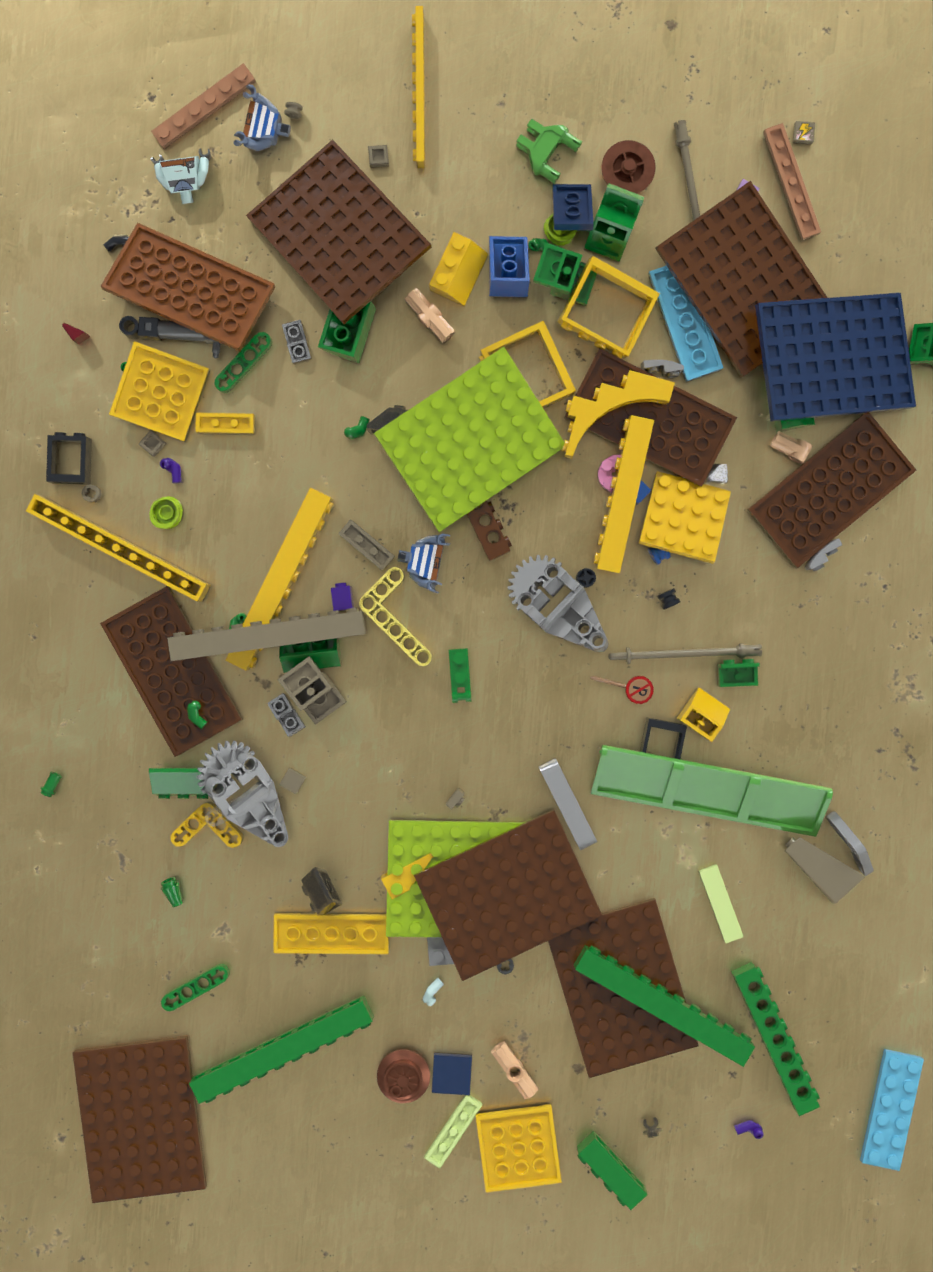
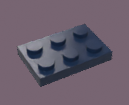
M553 184L554 230H593L591 184Z

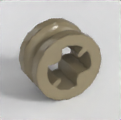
M286 102L285 106L287 109H285L284 114L290 118H301L302 114L300 111L303 110V106L296 102Z
M86 485L82 489V497L86 501L97 502L101 498V490L97 486ZM90 489L96 491V495L93 494L94 498L87 495L88 492L90 493Z

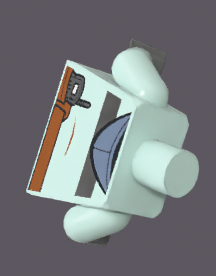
M200 148L199 156L164 160L162 155L159 154L160 159L156 161L152 156L151 161L154 164L156 179L166 190H169L170 193L180 192L182 204L193 203L191 191L200 189V186L204 184L211 159L210 149H208V153L203 155L202 148Z

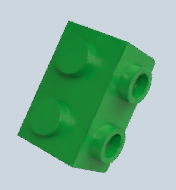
M742 659V663H735V660H723V664H717L718 687L758 686V667H760V663L754 662V659Z

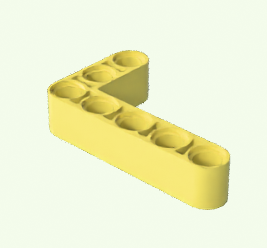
M393 567L361 597L359 605L416 664L426 666L432 660L431 652L382 605L405 578L404 572L401 569ZM399 571L401 574L400 580L392 581L391 573ZM386 585V594L379 595L377 592L378 586ZM367 598H371L374 602L371 609L364 607V601ZM382 611L387 614V620L383 623L377 619L378 613ZM394 625H398L401 628V633L398 636H394L391 633V628ZM411 638L414 640L415 646L413 649L405 647L404 642L406 639ZM420 652L428 654L427 662L422 663L418 660Z

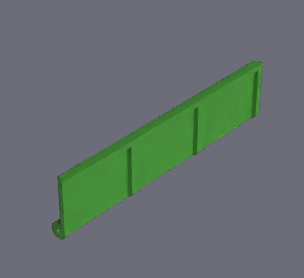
M602 745L599 751L600 759L591 789V794L814 837L818 834L833 796V789L607 745Z

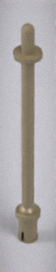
M679 120L678 123H674L677 137L675 143L676 146L681 148L694 221L700 216L688 148L691 143V137L688 136L686 120Z
M740 643L735 648L631 652L630 648L626 647V652L610 653L608 658L610 660H626L627 664L631 663V659L736 655L743 659L746 656H762V650H760L762 645H744V643Z

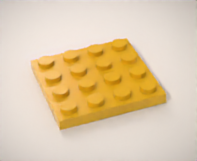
M134 341L109 415L185 442L209 368Z
M657 471L638 544L714 564L731 491L703 484L701 487L684 478Z
M551 1104L476 1114L486 1193L562 1183Z

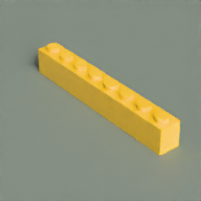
M631 415L629 419L624 421L623 430L626 431L625 437L621 438L619 443L621 455L620 458H616L614 469H617L616 477H612L610 488H613L611 496L608 495L606 507H609L607 515L604 514L602 526L605 527L603 534H599L598 545H600L599 553H595L593 561L597 569L620 573L654 424L652 419Z

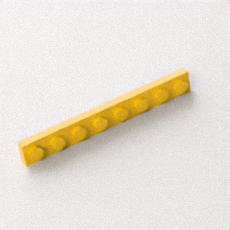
M415 6V14H412V27H416V33H412V46H416V52L412 53V65H416V72H412V84H416V91H412L413 104H416V110L412 111L413 123H416V130H413V142H416V149H413V161H417V168H425L423 6Z

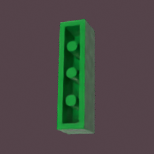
M594 1131L577 1146V1156L583 1164L587 1163L591 1167L590 1170L596 1178L600 1177L604 1181L603 1184L609 1192L613 1191L617 1195L616 1198L622 1206L626 1205L632 1210L648 1195L644 1184Z

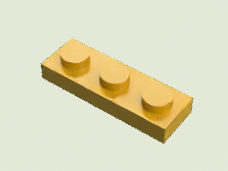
M196 413L197 433L254 434V414Z

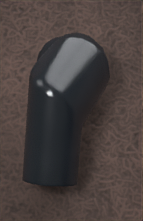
M116 234L103 245L110 252L118 245L124 246L129 236Z

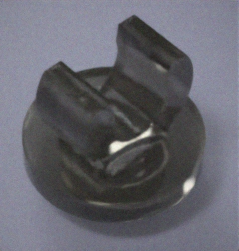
M656 1117L653 1118L654 1125L651 1127L647 1125L646 1119L643 1120V1126L646 1129L643 1131V1135H647L648 1138L658 1137L659 1132H662V1128H657L658 1120Z

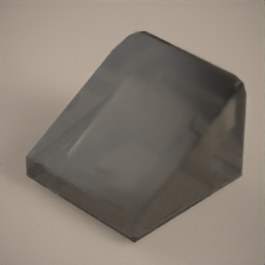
M713 464L706 483H728L727 464Z

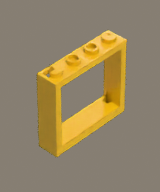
M592 256L588 259L557 322L562 324L561 327L570 332L573 330L578 333L579 338L593 341L597 348L607 349L612 352L611 354L624 359L630 355L660 293ZM591 270L646 301L623 348L567 318Z
M543 320L481 349L479 360L481 362L489 357V354L502 347H506L537 332L564 389L539 401L544 409L574 395L576 389Z

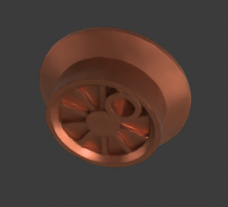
M624 140L614 144L607 150L602 160L601 170L607 185L610 183L637 194L651 184L655 175L656 164L653 154L645 145L633 140Z
M406 1049L396 1050L386 1055L379 1064L377 1083L381 1092L391 1101L410 1103L419 1099L426 1092L430 1083V1070L424 1058L418 1053Z

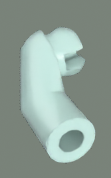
M439 978L427 988L423 996V1002L427 1003L428 1006H432L436 1002V998L433 995L444 985Z

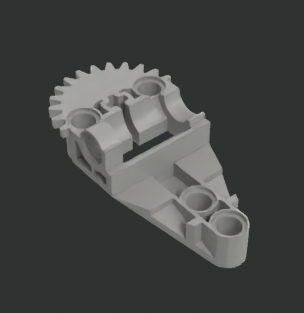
M537 555L536 561L530 556L529 563L522 560L523 567L516 565L518 572H511L515 578L508 580L513 584L508 586V590L514 591L509 594V597H516L512 604L518 603L516 608L518 611L522 609L546 633L596 652H604L608 648V639L584 587L561 567V562L555 564V558L548 562L547 555H545L542 561L540 555ZM552 571H558L557 576L549 577ZM564 585L567 586L571 592L545 618L540 611L547 605L550 599L538 589V586L543 587L552 597ZM526 599H532L528 606L523 605ZM583 626L590 627L587 633L583 634L580 632ZM602 638L604 640L602 645H594L596 639Z
M234 740L231 746L228 741H225L224 747L218 743V750L211 747L212 754L205 753L204 755L207 760L200 761L204 767L197 769L202 772V774L197 775V778L202 780L198 785L200 787L204 786L201 791L207 793L222 815L229 821L275 847L284 846L288 841V833L276 788L261 762L254 757L255 752H249L250 747H244L242 742L237 746V742ZM231 774L243 786L254 777L259 781L229 805L226 799L240 789L231 778Z

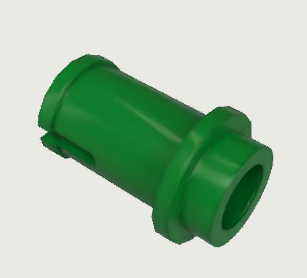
M51 771L45 785L41 786L40 793L47 797L55 795V789L62 776Z

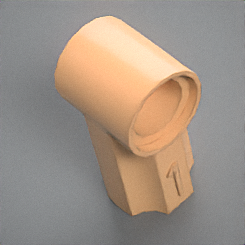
M780 431L777 432L770 447L788 455L789 459L799 464H804L813 447L804 440H796Z

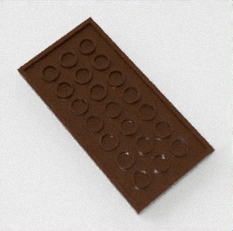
M599 348L575 396L596 402L593 396L596 387L600 388L601 383L624 389L621 386L623 375H628L629 370L653 377L656 376ZM674 386L667 405L654 402L624 405L599 418L588 430L619 446L621 438L625 437L626 431L623 430L625 419H629L631 415L652 419L654 424L646 460L702 487L737 417ZM567 412L564 418L574 422V419L567 418L569 412Z
M868 412L861 415L747 510L795 568H799L917 470Z
M169 586L162 588L100 623L174 757L243 720L208 656L175 661L170 660L167 638L173 637V633L178 632L192 635L193 629ZM192 701H198L201 704L198 710L199 716L208 722L202 730L188 718L187 706Z

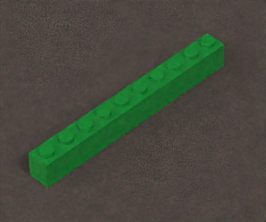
M585 945L574 963L576 971L742 1067L745 1066L755 1049L750 1036L743 1032L741 1034L735 1032V1028L728 1023L721 1024L718 1022V1018L710 1013L707 1015L702 1013L701 1008L693 1003L691 1005L685 1003V999L678 994L671 995L664 986L652 984L651 979L641 974V976H638L631 967L619 965L614 957L610 955L606 957L600 954L601 951L595 946L591 945V947Z
M362 996L193 1076L189 1085L199 1104L203 1102L209 1103L216 1099V1096L223 1093V1095H226L238 1085L243 1087L255 1077L258 1079L262 1078L272 1069L279 1070L289 1061L296 1062L303 1057L302 1055L318 1051L320 1046L325 1044L329 1046L335 1043L337 1038L341 1036L345 1038L352 1035L354 1030L358 1028L365 1029L369 1027L371 1022H373L374 1015L365 996Z

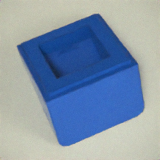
M643 481L640 482L635 505H638L650 493L651 489Z

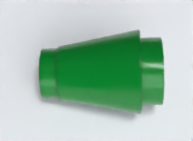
M175 877L162 881L161 890L172 907L181 905L183 900L179 881Z

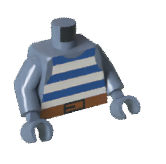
M247 85L246 88L251 91V95L243 92V96L247 99L252 97L253 101L250 100L244 131H238L234 134L235 137L240 138V141H234V145L241 146L244 144L247 148L261 151L269 148L271 145H276L279 135L289 137L291 126L281 123L282 118L278 109L263 95L256 93V88L253 85Z
M443 533L417 540L415 544H412L410 552L399 550L397 559L398 562L408 563L407 571L410 578L416 584L437 594L439 592L435 590L436 585L442 586V583L437 581L444 548L443 545H450V543H445V538L447 536L450 537V535Z

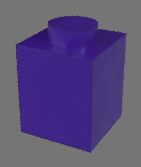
M346 583L335 584V587L331 588L333 611L354 608L352 586H347Z

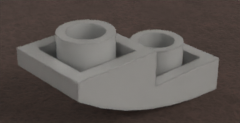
M301 319L282 324L292 363L310 359L311 356Z
M644 360L641 363L642 370L652 374L659 372V369H661L662 376L668 375V378L677 377L684 370L683 365L668 360Z
M840 539L830 541L814 554L805 565V569L817 571L823 568V563L829 561L827 556L838 551L837 548L842 546Z
M284 693L267 703L288 737L306 727Z

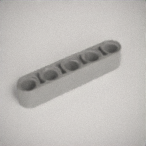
M556 758L539 766L579 849L582 850L596 843L597 840Z

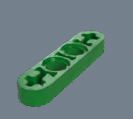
M265 332L257 333L221 371L214 382L215 387L220 392L227 393L231 391L272 346L270 336ZM260 338H262V339L267 338V339H266L267 344H266V345L261 344V345L259 346V344H260L259 339H260ZM254 344L256 347H258L259 350H261L259 353L254 347H252ZM251 350L255 352V357L249 361L245 359V354ZM238 364L242 366V371L236 375L232 373V367ZM229 373L235 379L232 381L226 374ZM221 380H227L228 386L226 388L224 386L220 388Z
M218 964L171 990L162 998V1008L166 1011H173L222 984L229 977V968L224 964ZM218 970L220 972L224 971L223 978L218 976L213 980L212 977L216 975ZM199 979H207L209 986L206 988L201 987ZM183 988H190L192 996H184L182 993ZM178 995L179 998L175 1000L173 1005L171 1003L167 1004L168 997L171 1000Z

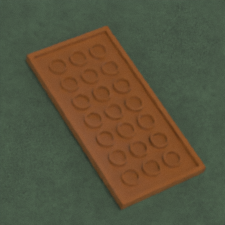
M137 222L102 282L101 288L108 293L240 352L273 293L275 284Z

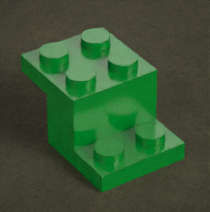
M608 183L593 222V230H590L584 248L620 262L645 197Z
M545 243L533 282L550 287L551 295L568 300L586 263L581 262L583 255ZM590 271L575 303L587 305L597 275L594 271Z
M933 323L914 324L909 348L910 364L929 363L933 365Z

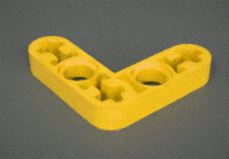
M205 802L198 807L171 834L172 844L180 847L185 845L207 824L231 848L239 846L243 841L241 831L225 818L218 807L212 802ZM204 807H210L212 809L210 813L213 816L217 813L219 816L211 822L210 819L213 817L210 814H204ZM191 819H196L199 822L197 829L190 828L189 821ZM217 820L225 821L226 827L224 830H219L216 827ZM229 827L232 829L229 833L232 836L235 834L238 836V843L236 841L231 842V836L228 833L225 836L223 835ZM185 830L188 831V833L185 836H183L184 842L182 840L177 841V834L180 835Z

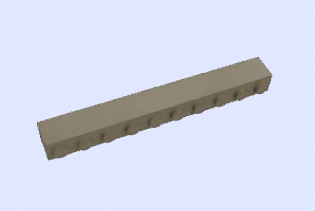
M358 608L347 609V613L339 614V610L327 612L328 616L320 617V613L308 614L307 619L293 616L289 617V621L281 622V618L269 620L270 624L262 625V621L250 622L249 627H243V624L231 625V629L224 630L223 626L211 628L212 632L204 633V629L193 630L192 635H185V632L173 633V637L167 638L170 660H183L366 634L363 611H358Z

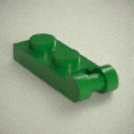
M468 648L449 650L452 703H458V701L462 700L472 702ZM465 687V693H458L457 688Z

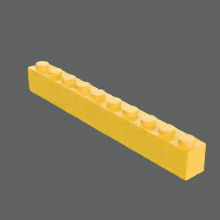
M310 487L243 623V627H249L250 622L262 621V625L270 624L269 620L275 619L276 616L279 617L283 609L281 604L284 599H288L292 591L289 588L292 582L295 583L300 575L298 570L301 565L304 566L308 559L309 547L313 548L317 540L315 535L318 530H322L325 524L323 519L326 513L329 514L334 504L331 497ZM263 648L228 653L225 661L245 671L250 668L253 669L258 660L256 655Z
M34 494L26 509V512L197 602L203 601L211 586L43 496Z

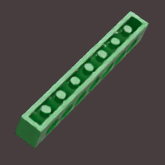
M750 962L731 971L794 1110L799 1116H802L819 1108L820 1105L817 1100L820 1097L816 1089L811 1088L809 1084L812 1081L807 1070L803 1071L801 1065L804 1062L800 1054H796L793 1049L796 1045L792 1037L787 1036L785 1032L788 1029L783 1018L779 1019L777 1013L780 1010L776 1002H772L769 997L772 993L767 983L763 984L761 980L764 977L759 966L755 967ZM751 983H757L754 989H749ZM765 1000L764 1005L757 1006L758 1001ZM773 1017L771 1023L765 1024L767 1018ZM781 1035L778 1041H773L774 1036ZM789 1052L786 1058H781L783 1053ZM792 1070H797L794 1075H789ZM805 1087L803 1092L797 1093L799 1088Z

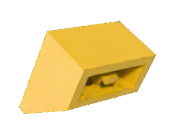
M698 687L677 719L708 741L713 742L724 726L730 708Z

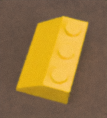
M453 232L429 283L430 291L465 307L489 254L471 239Z

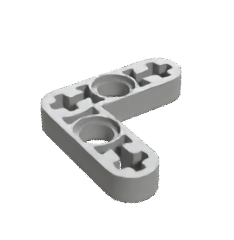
M835 811L826 816L828 822L850 848L854 861L864 876L872 873L874 870L868 852L862 842Z

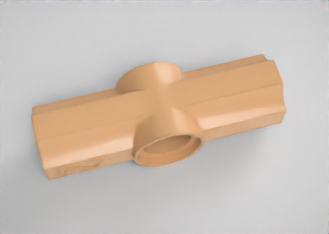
M417 288L412 290L405 298V301L415 311L418 319L427 329L430 328L442 343L447 342L455 331L442 317L443 315L433 303L430 304Z
M505 1041L497 1044L491 1050V1053L506 1072L507 1078L514 1083L524 1099L531 1098L538 1091V1087L523 1068L522 1062L516 1058ZM513 1067H517L520 1069L517 1073H512L510 1071V1069Z

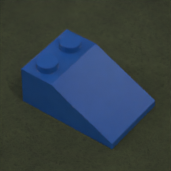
M489 236V296L528 297L530 277L527 237Z

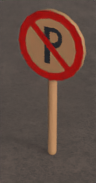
M595 676L591 677L595 681L626 688L627 698L635 704L648 702L654 692L652 682L644 676L631 678L627 685Z

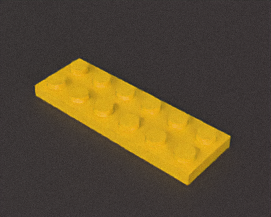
M275 913L274 953L389 954V937H386V914Z

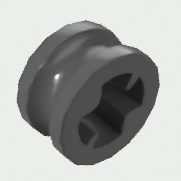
M512 959L508 960L510 962L509 969H502V963L497 965L498 971L505 975L511 973L514 968Z

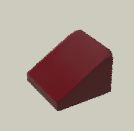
M66 323L62 324L67 334L77 344H81L90 337V335Z

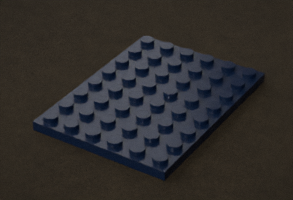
M901 293L765 302L755 305L771 422L916 407Z

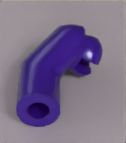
M163 458L160 461V466L172 474V483H182L180 465L171 458Z

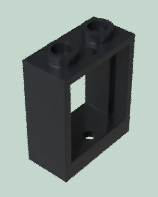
M54 432V435H47L46 482L52 484L91 485L92 439L86 437L84 433H73V436H66V433ZM57 442L81 443L80 475L56 474Z
M646 717L640 752L646 753L651 727L677 732L672 758L681 759L687 726Z

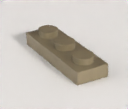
M351 519L339 532L341 537L382 571L395 557Z

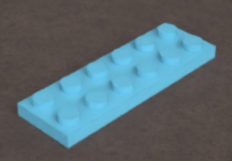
M664 266L649 271L648 275L653 289L660 293L657 300L679 364L684 366L682 372L685 381L688 382L722 370L724 367L711 331L668 267Z
M884 1049L860 1157L862 1163L900 1171L924 1062L922 1057Z

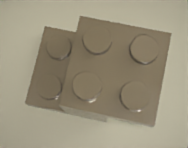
M310 656L278 679L299 710L302 711L304 709L315 725L347 702L324 671H320Z

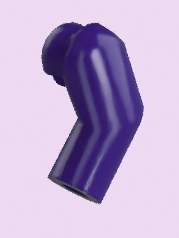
M752 1120L734 1125L737 1135L749 1132L756 1139H761L764 1135L761 1125Z

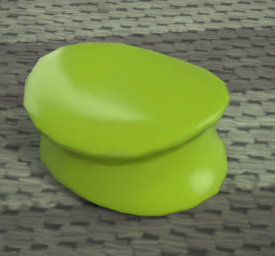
M553 214L546 219L543 228L547 238L558 246L569 244L577 230H554Z
M170 496L154 501L149 512L152 524L160 529L176 527L183 515L181 503L176 498Z

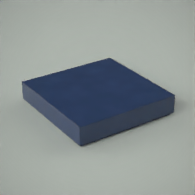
M434 1053L432 1093L470 1095L472 1055Z

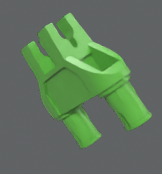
M531 119L527 124V132L537 139L535 142H532L521 134L516 141V147L529 155L533 174L536 176L542 175L555 184L561 173L547 165V161L559 144H565L576 153L583 141L570 134L568 128L564 125L544 127Z

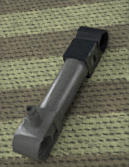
M125 316L119 323L121 332L130 339H138L140 337L143 340L162 341V339L205 341L207 344H213V358H219L220 345H224L173 321L160 320L155 317H139V321H137L132 316ZM135 324L134 329L128 332L129 325Z

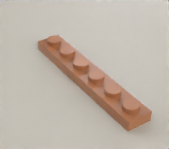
M241 64L151 131L163 149H166L246 90L247 85L254 84L256 82L255 78L245 64Z
M781 123L767 128L763 131L800 239L802 241L819 235L821 229L784 124Z

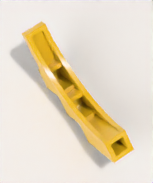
M629 370L628 375H623L621 386L624 389L601 383L600 388L596 387L593 396L596 402L573 396L572 401L568 400L565 410L569 412L567 418L575 420L574 422L570 421L568 432L571 433L570 439L565 440L562 451L566 452L565 457L572 459L576 447L585 432L595 421L608 412L624 405L641 402L667 405L670 401L675 382Z

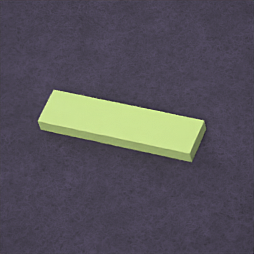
M717 864L699 870L724 942L729 943L743 938V933Z
M465 1095L424 1155V1159L440 1169L482 1107V1103L471 1095Z

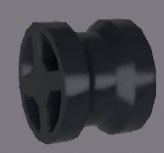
M584 568L577 573L576 581L584 588L590 587L596 581L595 572L589 568Z
M675 588L657 595V598L662 602L663 610L681 602L675 595Z

